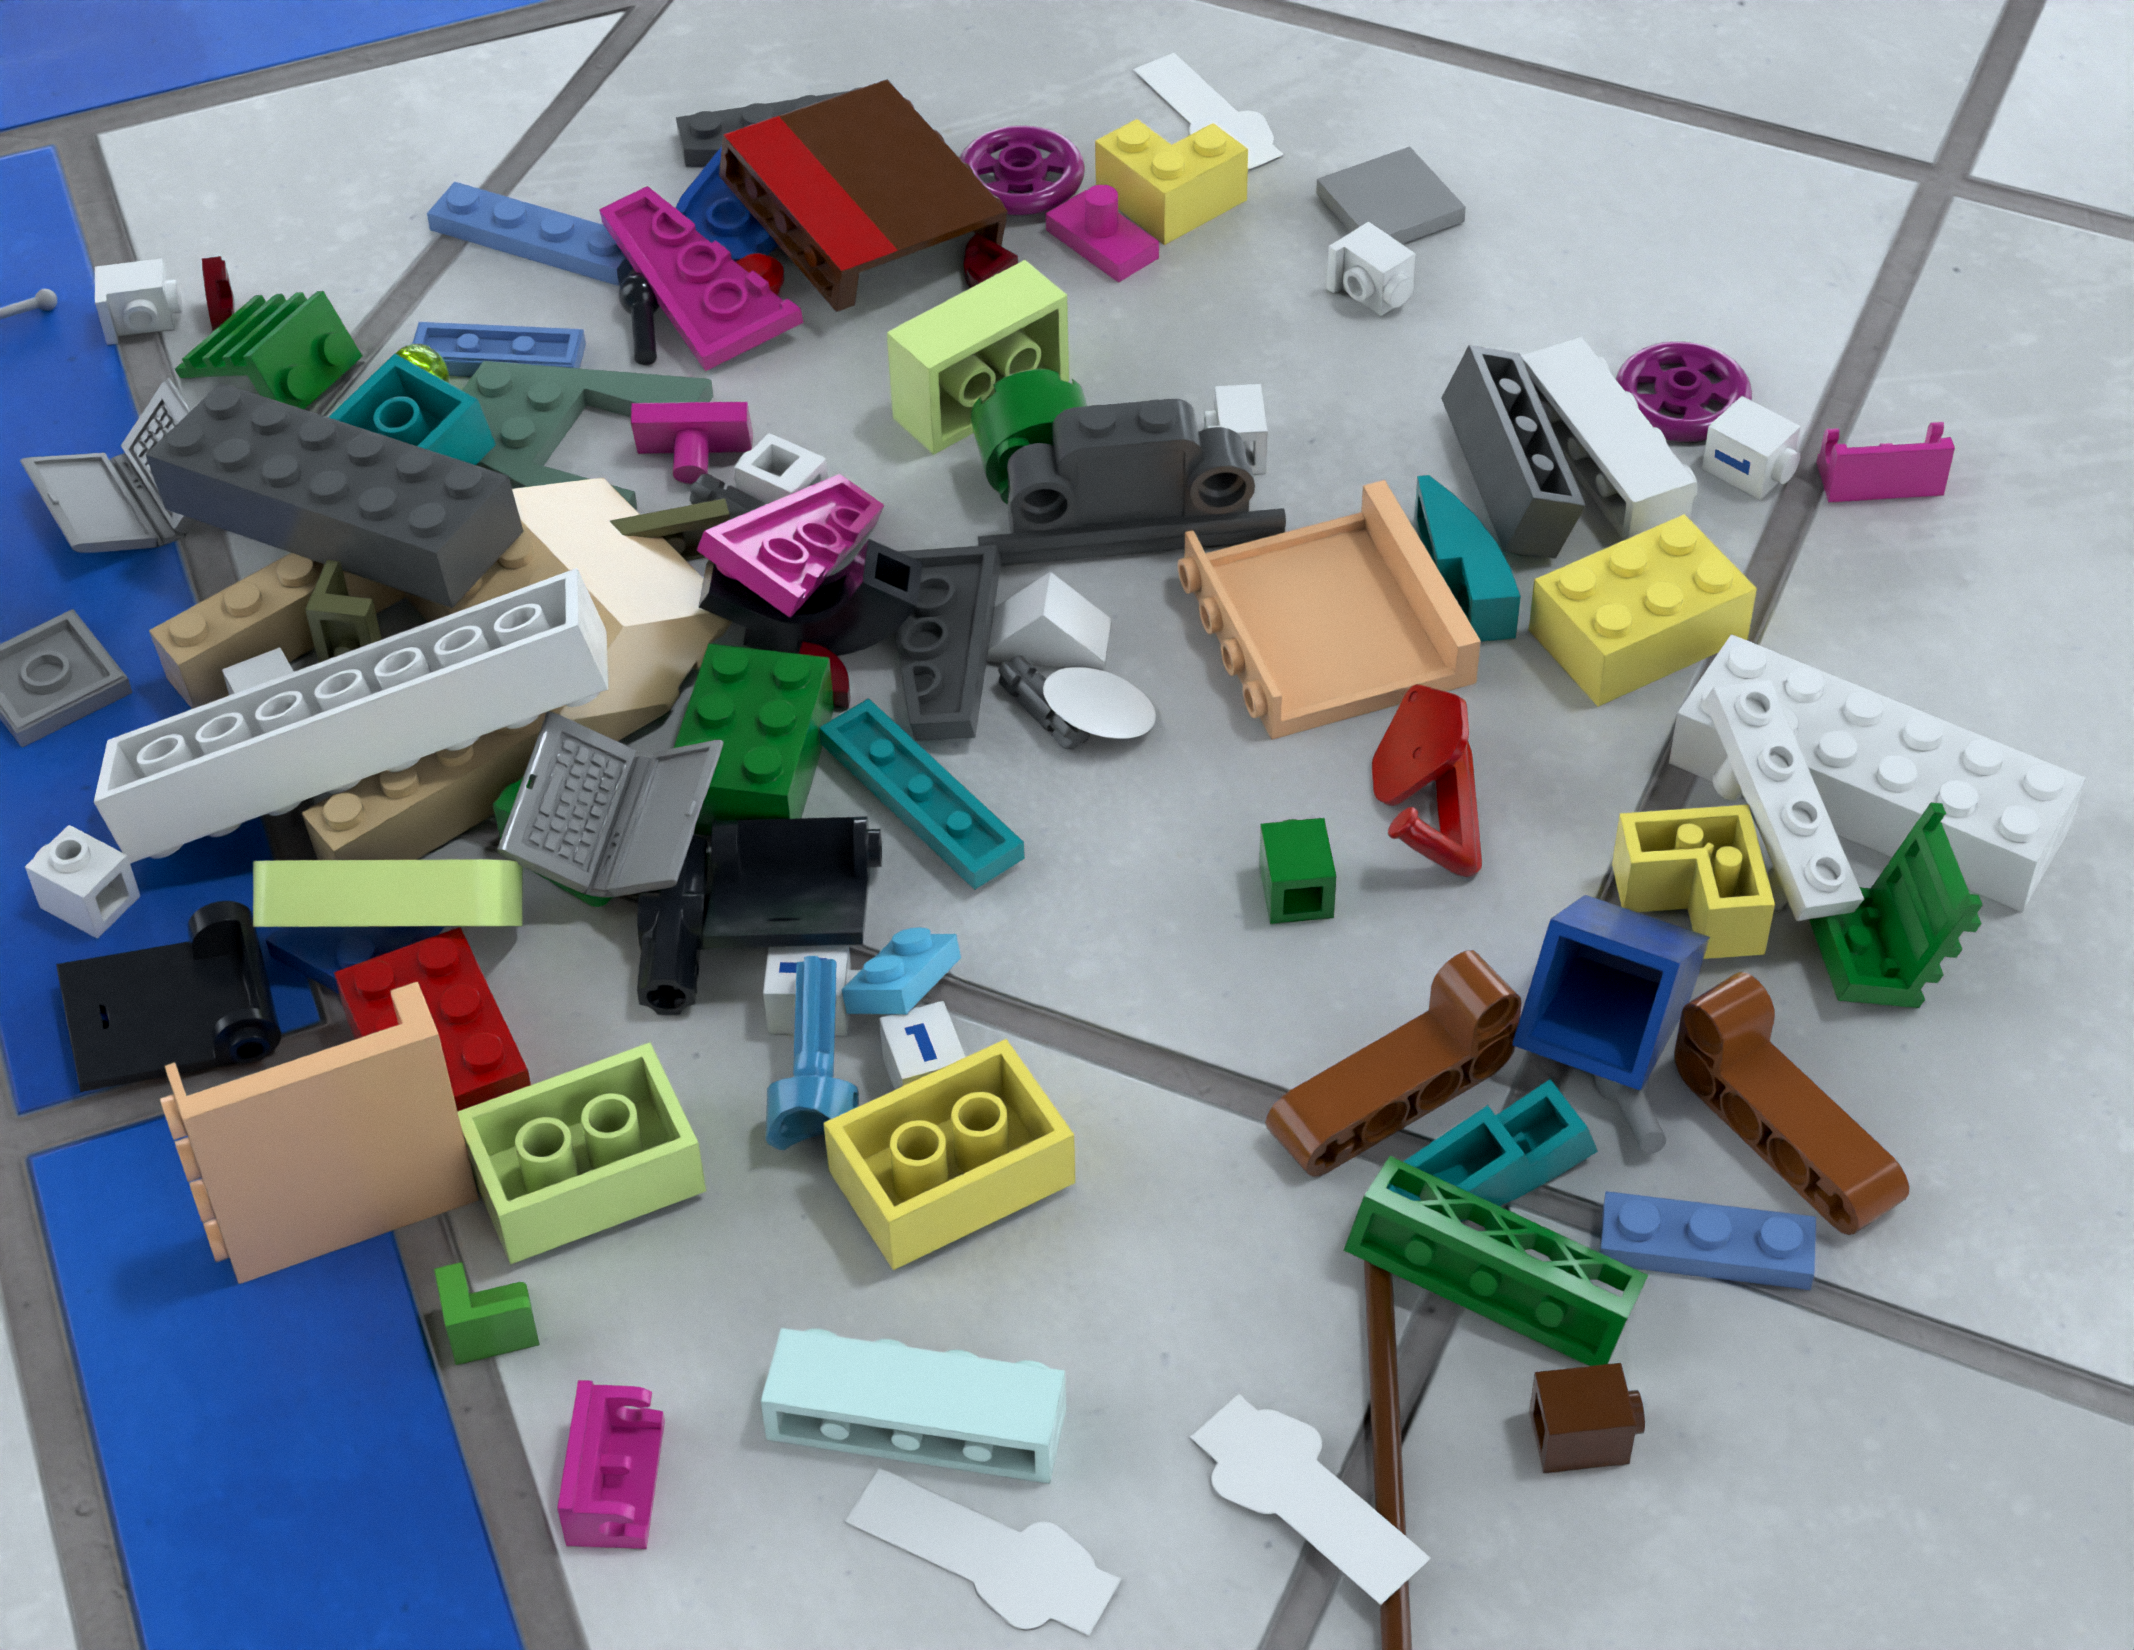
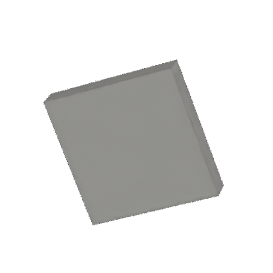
M1410 146L1317 179L1316 194L1350 233L1365 223L1370 222L1399 243L1404 244L1465 221L1466 207Z
M73 609L0 644V719L22 748L133 693L128 677Z

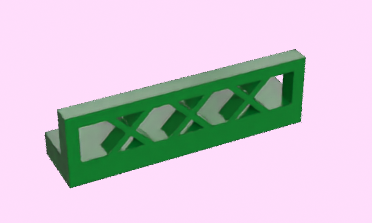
M1389 1156L1365 1193L1343 1250L1588 1366L1609 1363L1625 1324L1648 1278V1275L1392 1156ZM1394 1185L1418 1196L1421 1200L1412 1201L1389 1189ZM1468 1219L1483 1226L1486 1231H1477L1462 1224L1460 1220ZM1532 1249L1547 1256L1551 1261H1541L1528 1255L1525 1250ZM1590 1280H1599L1624 1293L1622 1297H1619L1593 1285Z

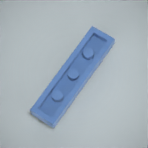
M455 181L427 212L431 231L617 286L623 282L633 269L603 224Z

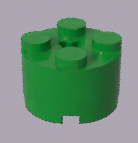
M1033 369L1004 377L993 384L995 393L984 403H982L980 396L973 405L971 424L986 478L991 487L1000 493L1001 500L1008 504L1007 465L1010 457L1018 449L1030 444L1045 443L1053 445L1052 425L1057 415L1069 408L1087 406L1080 384L1072 379V384L1060 380L1059 373L1056 371Z

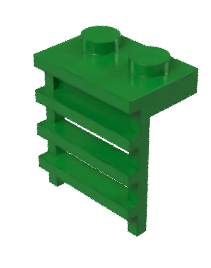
M316 291L308 299L303 292H296L288 300L280 293L272 296L267 302L262 295L252 297L183 357V362L175 368V371L180 378L248 376L260 396L304 410L363 356L324 291Z
M1931 802L1872 887H1859L1864 900L1855 912L1809 919L1838 1001L1920 1008L1925 1001L1921 990L1926 982L1938 983L1944 976L1940 966L1941 961L1944 957L1957 958L1963 950L1958 938L1964 931L1976 932L1982 923L1978 916V911L1983 904L1979 895L1969 893L1941 822L1946 815L1942 803Z

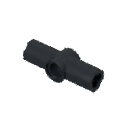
M694 834L677 884L666 889L641 892L639 895L637 928L641 955L637 994L639 1005L653 1009L657 1015H680L687 1006L695 1004L698 992L697 981L699 978L700 950H707L703 949V932L709 906L706 892L709 849L707 840L699 838Z

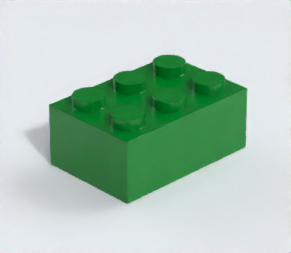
M708 643L674 748L713 740H722L724 742L693 834L711 836L713 820L802 818L823 748L820 743L819 727L831 721L834 711L830 659L828 657Z

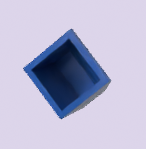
M1588 895L1582 896L1550 919L1512 1046L1641 1091L1678 1024L1684 1005L1689 1003L1710 937Z

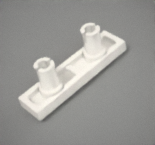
M1771 680L1714 686L1704 701L1728 757L1714 773L1712 779L1713 786L1723 798L1736 800L1740 795V798H1745L1747 804H1749L1751 814L1773 864L1767 876L1775 902L1774 909L1781 910L1784 905L1786 908L1791 907L1796 921L1855 912L1864 900V897Z

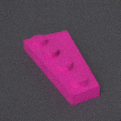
M646 186L599 209L603 225L637 273H642L647 279L659 306L705 371L803 323L801 308L788 298L784 301L770 290L769 283L753 270L748 273L732 260L730 251L716 240L711 243L698 233L695 223L650 187Z
M837 474L705 530L697 551L715 563L717 569L722 574L740 581L791 618L877 524L884 504L841 474Z

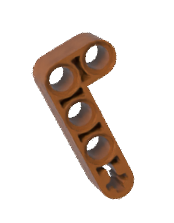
M1467 950L1455 955L1439 969L1433 979L1428 1011L1284 1094L1267 1114L1266 1128L1308 1175L1312 1177L1321 1176L1334 1170L1498 1072L1509 1061L1515 1050V1046H1512L1520 1020L1521 997L1474 950Z
M1738 972L1684 1005L1674 1050V1061L1677 1070L1691 1091L1827 1222L1841 1233L1847 1235L1855 1234L1906 1200L1909 1195V1183L1906 1174L1900 1164L1886 1149L1770 1042L1775 1019V1009L1772 1000L1764 986L1749 973Z

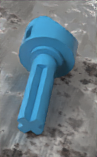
M806 956L804 961L797 962L794 1077L773 1082L767 1088L765 1139L769 1145L779 1150L785 1151L791 1145L807 1138L825 1135L824 1122L859 1107V1091L857 1086L848 1081L833 1078L837 963L834 959L821 960L818 956Z

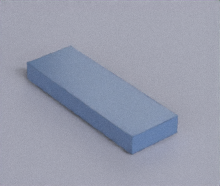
M419 322L407 360L433 375L472 377L483 361L580 368L586 341L584 329Z

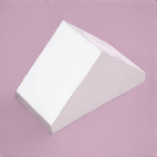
M1049 572L994 608L987 662L1003 663L1009 662L1014 656H1023L1032 665L1068 668L1087 667L1105 670L1111 633V618L1052 572Z

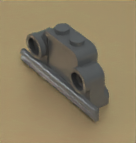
M1154 399L1140 402L1091 405L1069 408L1057 415L1052 425L1053 445L1045 443L1030 444L1018 449L1010 457L1007 465L1010 534L978 536V546L997 545L1001 566L1180 550L1185 549V532L1191 530L1195 532L1202 547L1233 545L1284 533L1286 514L1284 508L1249 511V500L1254 494L1255 482L1252 469L1247 463L1242 438L1235 431L1224 427H1212L1199 432L1194 409L1188 402L1181 399Z

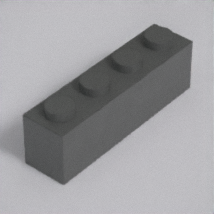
M1468 345L1441 399L1500 544L1505 552H1512L1520 556L1533 555L1556 559L1586 507L1584 499L1520 353Z

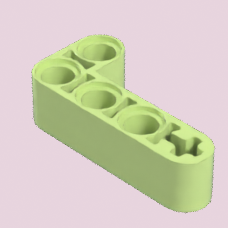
M490 859L253 861V927L523 926V867L517 861Z

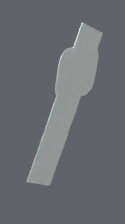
M1238 1394L1189 1437L1218 1462L1213 1470L1211 1480L1214 1490L1221 1497L1260 1514L1276 1513L1380 1605L1431 1559L1430 1556L1316 1460L1322 1450V1439L1314 1427L1275 1410H1257L1244 1397Z

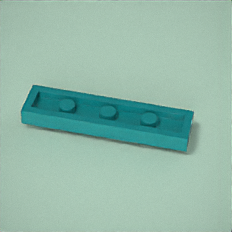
M869 698L819 727L821 745L974 890L1025 859L1024 841Z

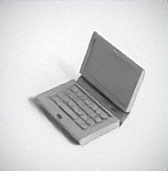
M168 378L163 381L121 444L125 453L115 456L110 460L105 453L20 459V463L74 551L94 553L158 548L186 537L197 521L164 508L145 455L191 411L171 379Z
M548 711L497 852L508 860L517 861L522 867L590 896L609 898L673 887L677 884L724 742L722 740H713L654 752L652 757H634L635 749L559 714ZM530 779V780H531L530 786H529V788H526V785H527V783H528V780Z

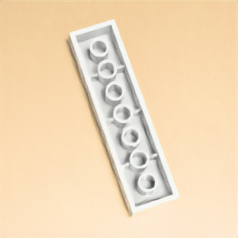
M578 569L570 570L109 739L106 744L94 804L122 853L128 856L130 863L149 856L153 859L167 857L179 850L183 844L207 835L211 837L227 835L248 820L265 814L272 816L285 814L296 808L303 800L325 792L330 794L345 792L356 786L361 779L386 770L390 772L403 771L416 764L421 757L443 749L450 751L460 750L470 746L484 734L504 727L509 729L521 728L532 723L542 713L564 705L577 707L592 701L600 692L608 690L607 631Z

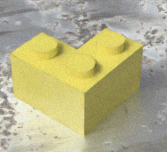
M1138 119L1095 140L1096 185H1109L1115 188L1118 192V209L1163 245L1247 201L1248 148L1214 123L1172 145Z
M1749 804L1619 813L1612 867L1623 908L1635 912L1688 909L1693 931L1710 937L1703 959L1765 955L1775 902Z

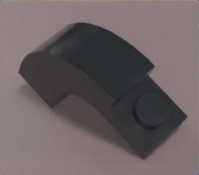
M868 539L854 559L841 571L828 576L790 618L740 581L722 574L717 569L716 564L709 560L705 568L698 607L746 627L743 645L750 648L799 654L801 645L805 641L822 646L836 656L864 650L879 643L895 632L917 607L923 562Z

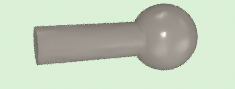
M1595 1075V1085L1598 1092L1604 1098L1619 1103L1640 1149L1648 1154L1660 1151L1666 1144V1137L1645 1096L1649 1078L1643 1089L1639 1091Z

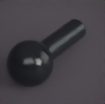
M639 272L629 275L621 283L619 301L624 310L631 314L634 359L638 364L650 365L657 359L654 313L660 306L647 279Z

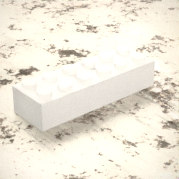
M1730 635L1677 712L1669 764L1712 781L1714 773L1722 766L1728 756L1704 700L1714 686L1770 679L1837 835L1893 857L1931 802L1942 803L1946 815L1941 822L1968 890L2023 912L2071 829L2085 777L1745 639Z

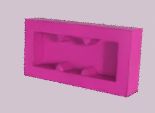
M1109 185L1092 186L1045 213L1046 231L1118 283L1159 259V241L1118 213V192Z
M748 402L632 403L631 427L637 453H674L673 477L682 483L692 484L697 481L701 474H708L709 453L747 452L752 450L753 430Z

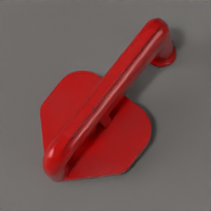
M1416 684L1405 694L1372 760L1374 794L1384 804L1395 806L1408 799L1431 781H1436L1440 832L1418 818L1417 809L1408 807L1392 821L1388 828V836L1392 839L1399 838L1416 852L1455 875L1472 877L1482 868V854L1473 756L1468 742L1469 722L1467 703L1456 694Z

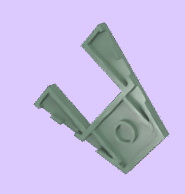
M483 361L462 389V391L478 399L496 443L476 466L509 476L512 489L589 479L544 466L587 405L631 417L632 403L710 402L714 397L712 380L707 378ZM611 485L637 510L635 491Z

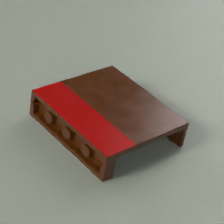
M888 79L723 134L719 177L836 312L855 306L859 273L972 231L1002 246L1008 213L1002 201L987 189L974 174L972 168L955 154L945 143L942 135L924 120L915 110L911 101L903 97Z

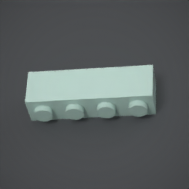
M781 1328L761 1398L766 1440L1050 1484L1066 1413L1065 1370L1051 1369L1042 1363L1030 1360L1011 1363L979 1358L963 1350L938 1352L912 1348L891 1339H880L872 1342L839 1337L823 1329L799 1331Z

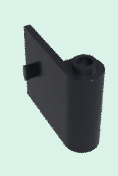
M868 816L713 820L711 833L713 886L703 932V949L863 944L870 867H882L881 829H869Z
M218 901L198 909L188 922V942L56 964L80 1092L166 1077L168 1075L165 1066L172 1063L176 1064L179 1074L238 1063H254L263 1059L278 1046L281 1040V1030L256 927H253V914L247 906L235 901ZM101 1013L107 1015L108 1021L101 1018Z

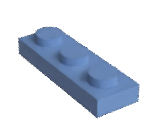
M1606 1191L1602 1212L1599 1253L1634 1269L1811 1290L1815 1274L1816 1216Z

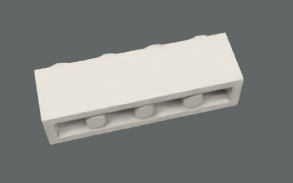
M1582 337L1521 355L1570 470L1623 540L1683 514L1689 519L1691 518L1693 499L1696 497L1698 489L1693 471L1688 465L1682 464L1668 447L1661 430L1657 427L1653 428L1639 410L1634 396L1630 392L1624 391L1612 376L1609 366L1603 357L1597 356Z

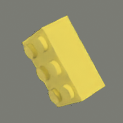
M1683 514L1534 579L1528 630L1599 707L1719 653L1731 634L1748 640L1757 588Z
M1007 1039L824 1122L829 1172L893 1270L1075 1184L1074 1133Z

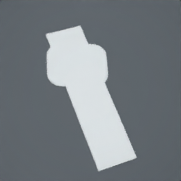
M1175 53L1133 69L1191 124L1189 127L1190 135L1214 123L1248 148V170L1284 155L1272 144L1274 136L1263 115L1255 111L1238 112Z
M880 1467L845 1520L846 1523L975 1582L978 1595L1010 1625L1019 1629L1028 1630L1040 1627L1051 1618L1090 1636L1122 1580L1117 1576L1096 1568L1092 1555L1057 1524L1045 1521L1036 1522L1019 1532Z

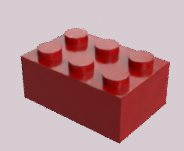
M461 927L334 972L346 1020L354 1039L399 1025L390 991L418 982L439 1034L457 1112L531 1085L528 1068Z

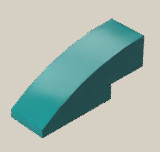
M1430 475L1417 476L1414 521L1418 536L1455 599L1458 600L1461 609L1480 641L1516 639L1521 595L1512 570L1497 542L1477 516L1451 491Z
M1549 1079L1497 1115L1486 1105L1403 1162L1493 1204L1502 1206L1560 1176L1598 1152L1586 1124L1553 1081ZM1394 1185L1389 1189L1412 1201L1421 1200L1418 1196Z

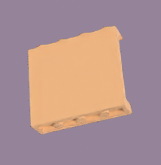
M1385 480L1363 485L1360 513L1205 553L1193 530L1185 532L1184 558L1178 560V573L1183 589L1187 594L1194 592L1199 601V612L1204 629L1209 635L1215 633L1221 643L1222 660L1230 676L1238 675L1243 685V697L1252 718L1260 717L1271 740L1399 705L1407 691L1416 684L1442 691H1450L1477 682L1481 641Z
M418 982L390 991L399 1024L397 1026L186 1096L176 1064L172 1063L165 1066L174 1094L160 1098V1102L173 1140L188 1135L186 1138L174 1141L187 1181L190 1182L189 1185L215 1261L217 1263L230 1258L238 1284L479 1200L439 1034Z

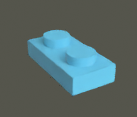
M917 927L905 929L893 935L892 940L873 959L867 961L863 969L841 989L846 1013L907 1014L961 959L957 934H931L929 929Z

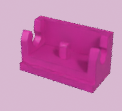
M1931 422L1927 429L1925 443L1893 445V443H1880L1879 446L1847 448L1846 444H1837L1839 428L1825 430L1816 463L1828 502L1944 495L1955 450L1951 437L1941 438L1944 432V422Z
M578 1380L557 1506L566 1546L647 1549L665 1426L663 1411L644 1408L651 1405L652 1392L650 1390L637 1386L593 1385V1381ZM624 1406H633L640 1409H630Z

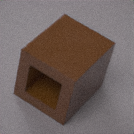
M1621 1363L1535 1372L1529 1413L1543 1473L1630 1464L1635 1435L1643 1434L1645 1431V1415L1639 1391H1628Z

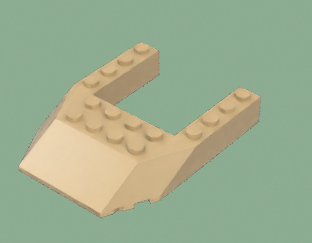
M604 477L512 489L524 532L453 608L343 571L348 595L373 599L376 613L406 597L428 622L577 568L607 631L608 690L600 692L595 699L577 707L564 705L550 711L615 741L623 739L671 709L680 696L678 687L692 668L698 670L701 667L708 643L712 644L713 641L722 637L732 621L698 607L704 578L662 536L647 538L622 535L612 525L610 520L640 514ZM289 553L149 630L168 681L192 709L229 696L222 672L224 668L279 647L288 662L315 648L305 609L325 564ZM547 712L540 714L536 720L524 727L517 729L504 727L484 734L466 748L455 751L443 749L421 757L416 764L403 771L390 772L386 770L361 779L353 788L339 794H333L303 811L302 816L317 859L417 860L494 815L493 803L507 786L516 783L524 776Z

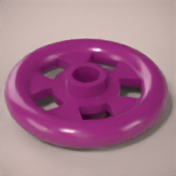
M1015 125L991 130L969 143L959 157L972 168L974 174L987 189L1002 201L1004 207L1008 210L1007 215H1031L1054 209L1069 200L1077 192L1082 184L1085 173L1083 157L1078 148L1060 133L1038 126ZM1038 149L1045 150L1051 154L1047 158H1042L1041 152ZM1002 150L998 159L991 156L992 153ZM1047 172L1062 174L1057 182L1045 181ZM994 173L996 181L985 184L979 175Z
M1670 341L1643 348L1622 364L1615 378L1624 391H1628L1634 396L1639 410L1653 428L1657 427L1660 429L1665 439L1671 441L1707 440L1708 427L1736 400L1743 396L1752 401L1751 384L1740 365L1720 350L1694 342ZM1682 364L1683 367L1663 371L1660 366ZM1710 371L1722 381L1711 384L1710 380L1703 373ZM1638 382L1654 383V394L1638 393ZM1711 399L1725 405L1714 414L1704 409ZM1664 407L1669 412L1684 415V417L1680 419L1660 413L1661 408Z

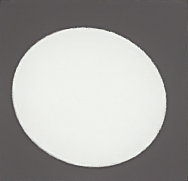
M1087 667L1064 668L1049 675L1043 686V694L1050 708L1064 721L1090 734L1113 739L1135 738L1147 733L1153 727L1156 720L1155 709L1151 701L1139 688L1127 680L1106 671Z

